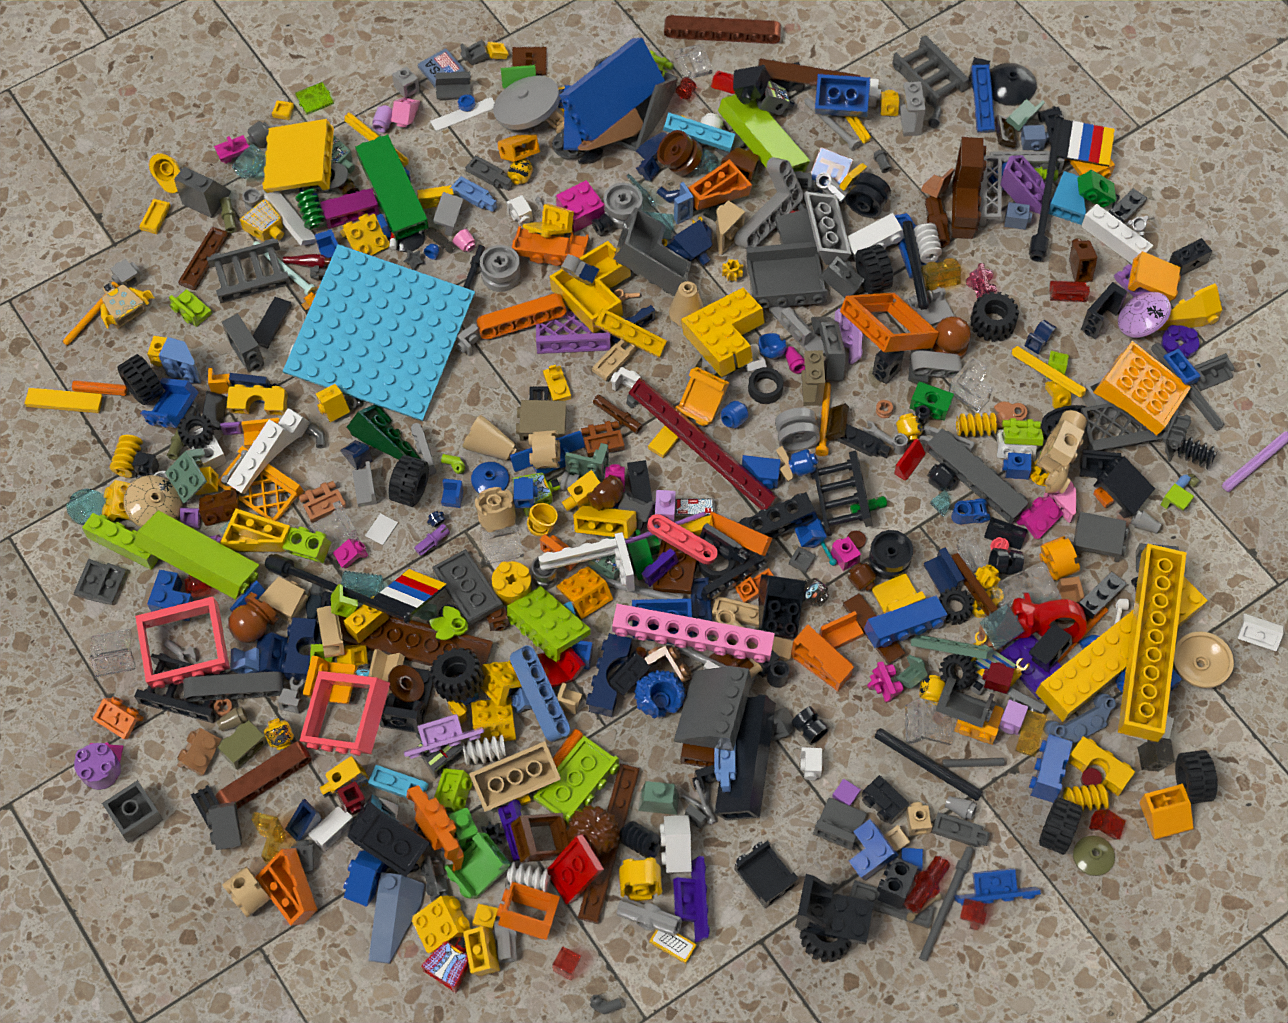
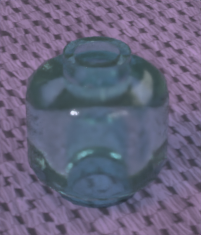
M702 149V157L696 169L703 175H707L718 167V158L710 150Z

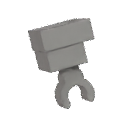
M292 677L290 679L291 688H283L278 705L280 710L299 714L302 706L298 693L304 688L305 683L302 679L299 685H294L295 679Z

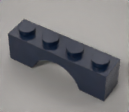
M609 633L607 640H603L601 651H604L603 656L598 658L596 668L599 670L597 675H593L591 682L593 691L588 693L586 704L589 705V712L613 717L617 702V692L608 684L607 676L613 668L622 665L630 656L632 638Z

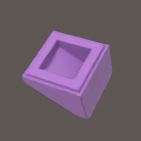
M242 421L220 423L223 434H242Z
M180 508V522L191 528H200L201 516L199 508Z

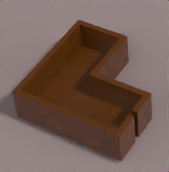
M961 138L952 179L951 238L973 239L974 232H978V222L981 219V211H979L981 196H979V193L981 191V182H983L984 171H986L984 156H986L987 146L983 145L984 138Z

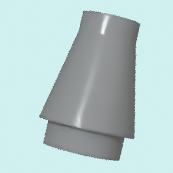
M1138 510L1131 520V524L1135 528L1147 530L1155 534L1161 527V523L1143 510Z
M949 796L945 808L950 809L965 820H972L977 810V804H974L971 800Z

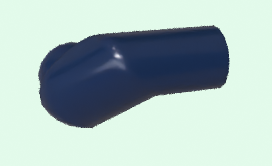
M660 187L657 190V194L665 201L672 203L674 198L680 196V190L667 191L665 188Z

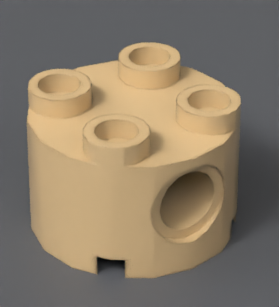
M557 430L534 431L533 434H529V445H532L533 452L529 454L530 465L533 464L535 469L560 467L558 464L560 461V442L555 440V436H559Z
M501 487L488 488L479 494L480 497L478 499L477 497L475 499L479 523L487 532H494L515 524L516 510L514 508L513 496L507 489L503 491Z
M247 866L222 884L228 894H231L233 902L247 918L271 900Z

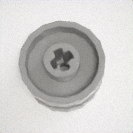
M617 183L606 190L603 198L605 214L610 218L613 227L623 229L624 222L635 207L643 211L642 193L636 186L630 183Z
M495 245L483 252L480 258V269L484 285L496 292H505L513 289L521 279L520 260L517 252L505 245Z
M793 408L780 413L775 418L779 446H782L784 450L801 451L813 447L820 441L817 418L813 410Z

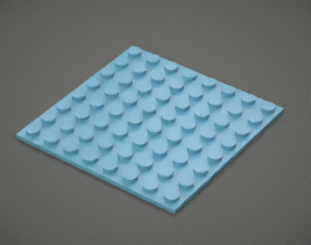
M338 244L282 372L325 388L336 384L343 394L423 421L475 291Z

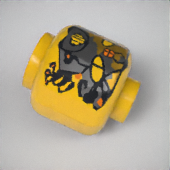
M913 413L900 416L896 422L898 433L905 434L908 442H913L916 438L918 439V436L923 432L920 419L914 416Z
M279 718L268 722L269 726L265 728L264 734L270 747L281 750L292 744L291 741L294 735L287 721H280Z

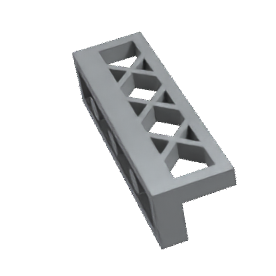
M991 151L990 156L1002 155V164L1008 162L1010 156L1023 155L1033 168L1043 167V169H1047L1050 151ZM1057 157L1055 170L1062 171L1064 158ZM990 161L991 169L998 165V161Z
M1002 155L984 156L986 171H984L983 182H981V205L979 207L981 219L979 226H986L989 219H1001L1000 184L1002 180ZM987 161H998V165L991 169L987 165ZM992 175L998 179L993 185L987 181ZM992 190L998 194L993 200L987 196ZM993 205L998 210V214H987V209Z

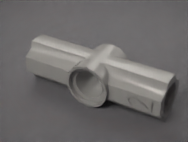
M623 898L618 905L617 915L619 917L636 922L637 925L646 930L653 931L656 929L675 936L681 928L682 919L680 917L666 913L651 903L641 904Z

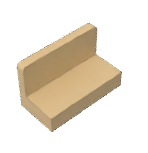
M375 649L368 677H377L388 682L389 672L395 666L403 665L405 656L401 653L387 655L381 650Z

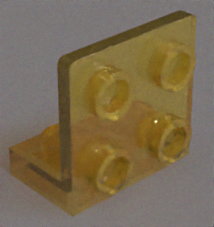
M254 812L251 819L261 836L267 837L261 854L267 865L279 853L278 848L280 843L284 842L286 832L278 817Z

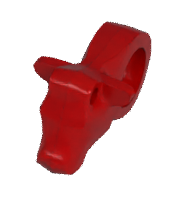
M1024 593V599H1014L1012 606L1009 608L1011 612H1008L1003 622L997 628V631L1001 629L1007 635L1009 634L1001 627L1003 623L1006 626L1011 625L1016 629L1012 636L1009 635L1010 637L1008 638L1004 636L1008 643L1013 639L1030 637L1035 632L1042 637L1050 629L1049 625L1052 621L1063 617L1071 618L1076 622L1063 630L1072 636V644L1081 640L1085 634L1087 622L1083 608L1072 600L1062 599L1034 604L1029 593ZM1009 617L1011 619L1015 618L1016 620L1014 621L1017 624H1019V626L1015 628L1006 619ZM1019 627L1020 629L1022 628L1023 631L1020 630L1021 633L1015 635Z

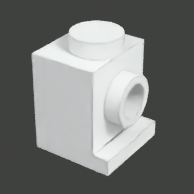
M523 195L506 202L508 214H511L512 219L517 221L520 226L523 223L533 221L532 210Z
M802 747L800 770H804V778L806 780H816L821 777L822 748Z

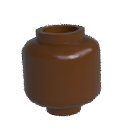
M859 562L848 571L850 573L848 580L857 591L863 589L868 591L876 585L874 580H876L877 574L868 563L862 564Z

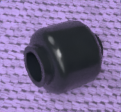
M944 463L934 464L927 474L929 477L928 483L939 491H944L946 488L950 490L956 482L954 479L955 472Z

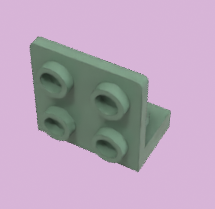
M601 443L599 450H595L593 458L566 452V471L571 475L579 474L582 477L592 470L598 480L602 482L605 477V469L609 465L608 445Z
M202 448L185 451L165 472L183 503H187L207 482L197 466L201 462L200 459L205 455Z

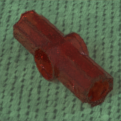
M935 856L927 869L915 876L914 881L916 885L904 902L908 910L913 913H920L928 899L935 897L940 892L938 884L950 867L948 860L942 856Z

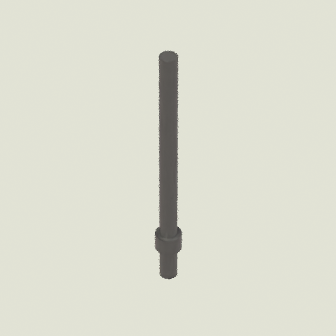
M966 847L961 860H958L954 877L919 956V959L927 962L962 877L969 869V861L974 851L971 847Z

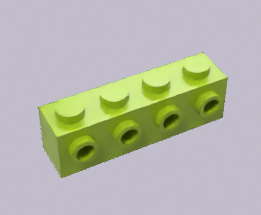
M92 513L82 527L88 539L150 570L153 569L160 559L134 545L137 531L132 530L131 532L121 523L116 522L115 524L111 522L105 515L100 514L99 516Z

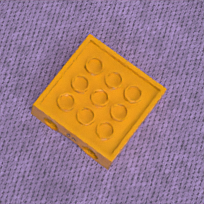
M1132 341L1118 356L1093 393L1128 412L1155 435H1158L1166 427L1191 387L1185 385L1178 376Z

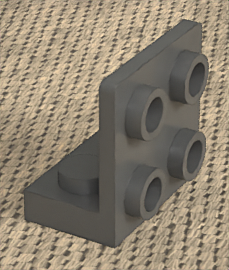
M828 798L820 819L816 822L813 835L852 850L857 838L853 831L863 824L866 813Z

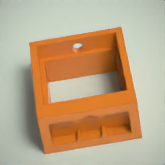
M512 882L510 889H505L502 901L505 903H500L496 916H500L498 925L547 940L560 896ZM511 901L545 911L544 921L509 911Z

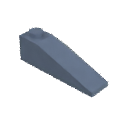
M381 872L369 952L370 962L391 963L404 934L412 923L413 916L422 904L424 883L400 874Z

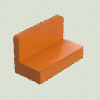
M856 611L823 625L820 629V636L834 649L863 637L864 633L856 621Z

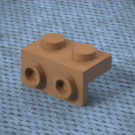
M202 728L191 731L186 739V742H188L186 748L182 749L177 757L179 760L177 766L180 768L184 766L201 776L204 775L221 739Z

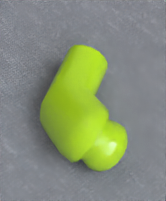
M447 454L442 455L441 463L451 465L455 473L462 474L465 471V465L460 457Z

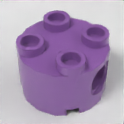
M105 743L89 744L78 750L75 754L74 769L83 783L92 789L100 790L112 786L116 782L117 776L121 773V764L117 756Z

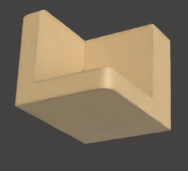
M562 683L557 696L562 710L576 715L582 700V694L568 690L566 683Z

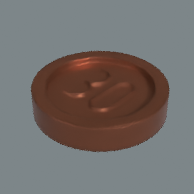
M855 530L847 535L857 549H861L865 545L866 537L862 532Z

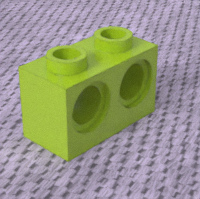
M301 526L298 529L291 527L283 549L291 555L323 564L332 543L326 538L327 535L319 531L311 533L309 532L310 530Z

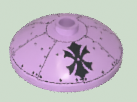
M1146 292L1133 297L1123 306L1119 313L1118 326L1120 330L1129 337H1144L1152 334L1161 328L1169 318L1171 313L1170 301L1164 294L1159 292Z

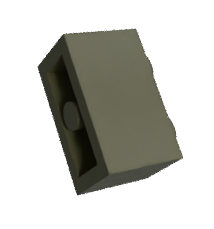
M248 720L246 723L240 724L230 737L224 738L218 749L221 755L238 770L268 742L265 736Z

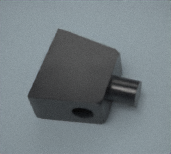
M765 65L734 70L733 90L742 104H749L751 99L763 96L771 78Z

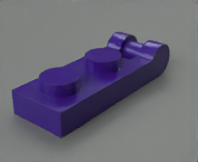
M517 799L498 809L514 861H520L510 825L519 816H522L520 811L521 804Z

